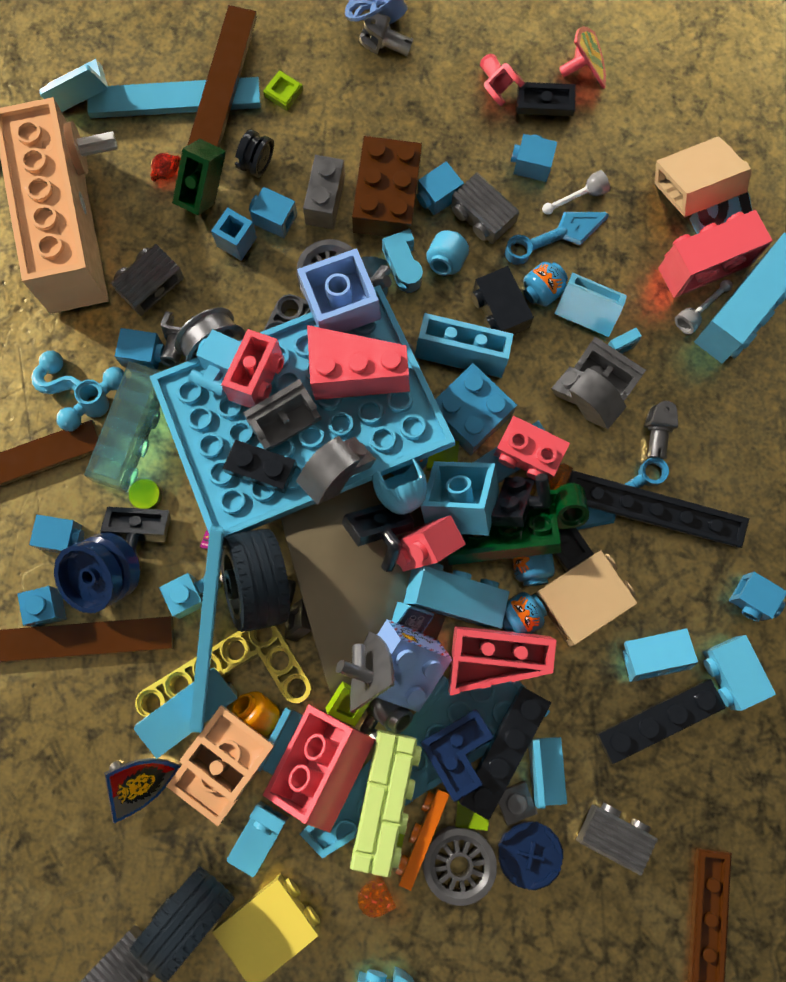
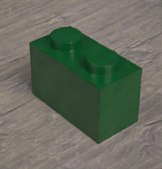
M198 139L182 149L172 203L196 215H200L212 207L216 201L226 151L202 139Z

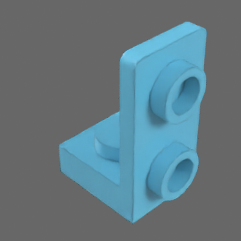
M262 801L256 804L249 816L250 819L227 858L228 863L251 877L257 874L289 818Z

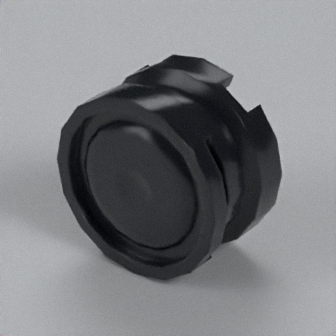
M252 129L247 130L240 140L235 157L239 159V163L235 162V167L244 172L249 170L251 175L258 178L261 177L270 164L274 151V140L268 136L260 137L259 133Z

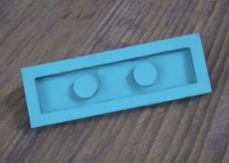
M216 668L210 669L205 722L212 718L220 705L226 708L238 699L236 689L230 681L227 683ZM194 682L134 726V731L156 759L192 733L189 732Z

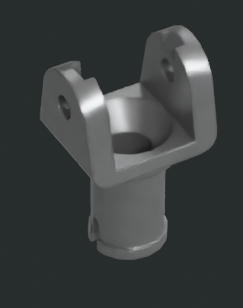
M376 14L365 19V29L362 30L359 38L362 46L374 54H378L379 49H383L385 46L404 54L406 57L408 56L413 38L391 30V26L388 25L390 22L389 16Z
M166 311L160 323L166 340L160 360L164 365L174 367L180 364L181 354L175 350L174 340L181 327L173 326V312Z
M663 401L649 409L644 423V427H648V430L651 431L647 453L649 458L667 459L669 433L678 428L676 405L670 401Z

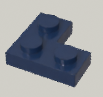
M477 709L420 742L454 803L483 786L466 756L492 741L494 737Z

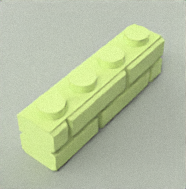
M377 730L350 862V869L390 877L392 868H399L402 848L396 846L399 833H406L409 814L403 813L406 799L412 800L415 788V780L410 779L412 766H419L422 747L416 746V737Z

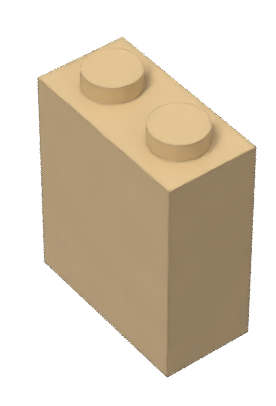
M719 136L656 161L655 185L684 217L748 191L749 179L751 177L749 164L743 161L734 152L733 148L727 145Z
M601 550L534 593L544 605L547 615L568 646L577 644L637 604L634 599L636 594L632 586L626 580H621L616 573L618 569L616 563L610 555H604Z

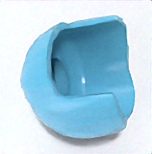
M412 459L413 463L404 473L386 480L383 479L380 471L372 476L377 498L393 513L401 515L411 513L419 508L426 498V477L415 459Z

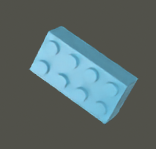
M785 232L761 258L694 341L695 344L720 363H723L730 356L735 359L743 349H746L757 336L756 332L770 320L777 306L781 305L786 299Z

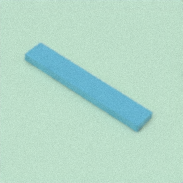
M259 77L240 78L231 110L261 108ZM206 80L108 86V89L87 99L88 115L92 119L197 112Z
M211 526L209 532L189 732H201L205 723L224 539L223 527Z

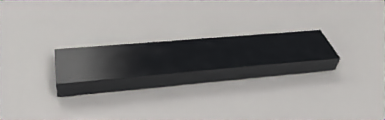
M569 471L570 475H568L566 484L575 483L584 488L588 508L732 547H743L750 518L581 472Z

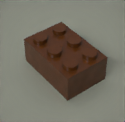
M364 136L352 214L353 233L388 237L408 229L412 231L422 143Z

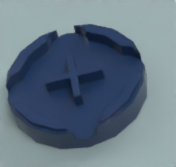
M522 821L512 825L503 833L498 845V862L503 874L512 884L523 889L539 890L549 886L559 876L564 851L559 838L549 827L537 821Z

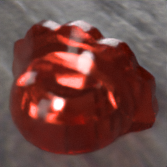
M168 153L157 154L151 161V180L156 182L159 179L168 180L174 177L180 165V156Z

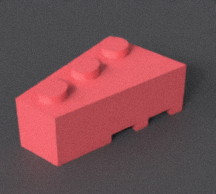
M307 325L310 385L315 400L410 392L406 345Z
M454 626L451 653L453 660L450 663L448 681L450 696L510 681L515 682L552 674L554 670L556 639L544 635Z

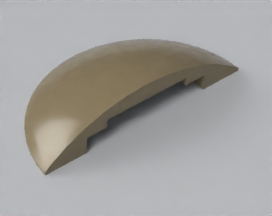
M388 473L386 475H383L382 477L384 480H386L395 475H393L392 473ZM372 480L342 492L318 505L313 504L281 518L331 698L342 681L351 685L352 678L336 672L337 663L340 660L352 663V646L354 644H363L369 631L378 634L387 619L392 621L397 602H404L411 570L403 572L397 563L393 571H384L381 565L388 548L384 540H378L358 547L342 524L345 514L382 504L377 498ZM421 506L409 513L415 521L413 528L425 524ZM405 533L398 534V535H396V536H397V537H400V536H402V535L405 534ZM447 557L437 563L444 566V572L452 574V565H449ZM434 613L433 619L423 634L437 639L446 616Z

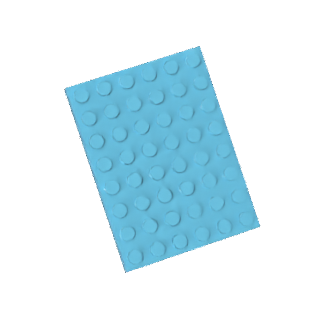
M380 285L374 287V290L379 299L381 319L343 333L406 345L410 392L315 400L310 385L307 325L317 327L312 312L260 332L261 334L278 339L284 356L283 368L279 374L275 373L271 382L270 396L300 379L315 402L316 409L322 419L270 450V452L296 460L297 466L285 494L227 474L222 469L235 440L264 448L250 428L243 413L250 408L229 401L226 394L220 396L188 380L189 374L193 369L203 374L206 371L203 369L198 357L149 376L208 532H210L211 526L223 527L224 537L234 533L247 532L316 504L296 480L313 454L335 437L339 436L343 441L356 437L376 458L371 468L351 476L341 493L371 481L373 474L378 471L383 476L412 464V459L419 461L455 446V439Z

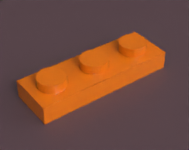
M436 786L433 793L427 792L421 810L425 811V815L421 824L415 822L408 842L413 843L408 856L402 854L399 868L395 871V874L400 875L398 879L399 886L410 891L450 796L448 791Z

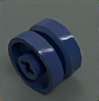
M98 533L62 550L55 560L54 577L61 596L72 608L83 613H96L133 593L139 584L140 566L133 548L122 537L113 533Z

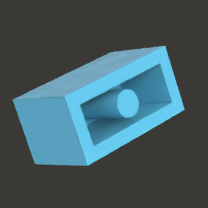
M747 635L733 637L702 652L705 657L703 660L704 666L711 677H715L720 687L718 693L724 705L729 707L730 710L742 711L776 695Z

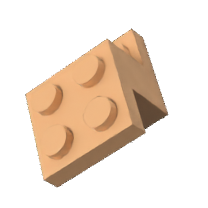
M220 705L179 762L182 766L166 787L216 826H219L257 775L259 767L275 745L223 705Z

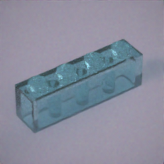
M131 361L128 362L84 473V476L91 481L126 493L129 486L135 483L138 476V468L136 467L140 457H144L148 451V436L151 428H156L160 418V412L158 411L160 403L149 376L161 371Z

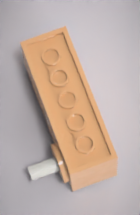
M54 97L0 108V160L22 282L50 314L109 302L85 180V174L88 173L86 156L117 150L118 147L113 131L81 138L73 121H66Z

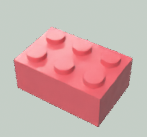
M756 210L746 214L738 212L729 217L725 223L720 225L712 223L701 229L696 235L690 237L689 234H685L677 238L673 242L670 251L664 255L665 259L658 269L673 298H676L750 267L773 240Z
M308 705L262 796L304 824L331 832L376 739Z

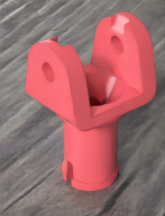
M488 54L481 60L480 67L489 77L484 83V87L502 107L506 101L501 94L513 82L518 84L520 88L525 82L508 63L501 65L494 54Z

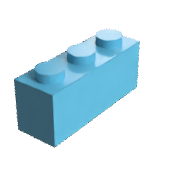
M424 313L415 350V358L465 370L474 363L484 374L502 378L509 360L513 333Z
M437 563L411 570L403 603L485 628H502L510 591L498 588V582L488 579H481L480 582L471 580V574L463 571L453 570L452 574L444 572V566Z

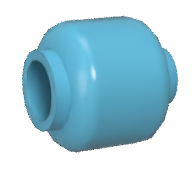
M450 230L441 231L436 234L426 253L427 261L435 273L439 275H453L462 268L469 254V245L460 233Z

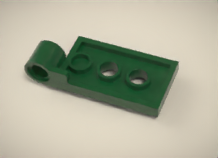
M567 483L561 485L556 490H550L551 506L548 509L530 508L524 527L493 526L491 524L489 536L474 537L473 535L461 534L466 545L447 556L449 565L562 553L559 530L580 527L589 519V509L584 488L579 484ZM510 528L517 529L513 533L504 532V530Z

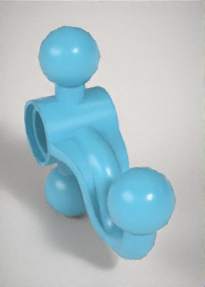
M53 350L41 354L39 365L34 369L31 376L33 386L43 394H56L65 390H74V396L78 403L73 408L65 407L61 409L56 418L57 425L65 431L77 429L81 424V416L84 414L93 418L104 415L109 408V400L106 394L111 390L122 389L127 381L126 373L121 368L110 367L103 373V381L100 384L95 380L89 379L80 381L72 376H63L51 382H46L44 380L46 374H56L63 367L62 356ZM97 396L94 400L87 401L89 398Z

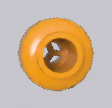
M251 691L239 696L232 706L233 714L265 738L272 734L280 719V710L277 704L259 691Z

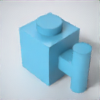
M212 329L208 337L200 342L197 350V357L206 371L203 374L193 369L189 374L188 380L220 396H224L225 392L221 386L222 382L220 379L225 377L241 342Z
M186 573L159 587L173 617L181 619L202 608L205 576L203 579L196 581L194 576ZM219 579V588H220L221 585H222V582H221V580Z

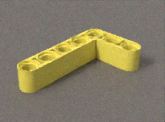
M277 625L271 627L273 631L272 637L265 643L259 642L257 639V630L237 631L212 647L211 659L216 662L217 670L223 678L260 656L287 701L302 703L310 698L313 686L309 677ZM241 642L244 645L245 653L240 659L234 660L229 654V649L232 644ZM279 652H285L289 657V664L283 670H277L273 666V658ZM197 657L142 690L135 700L137 712L143 717H147L152 713L147 707V699L151 694H156L159 697L160 706L178 694L175 691L174 684L179 677H185L189 685L194 682ZM296 679L302 680L306 685L305 694L300 698L293 697L289 692L290 683Z

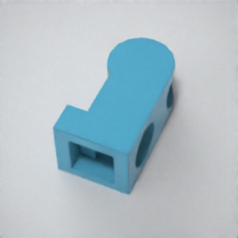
M410 229L382 239V251L396 284L400 290L407 293L415 292L420 288L423 275L422 266L414 260L411 253L414 249V237Z

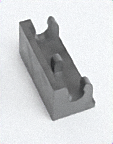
M594 337L574 367L582 372L590 368L602 375L617 389L623 401L629 396L646 371L597 337Z
M300 379L243 412L250 428L267 451L272 450L322 420L316 409L315 402Z

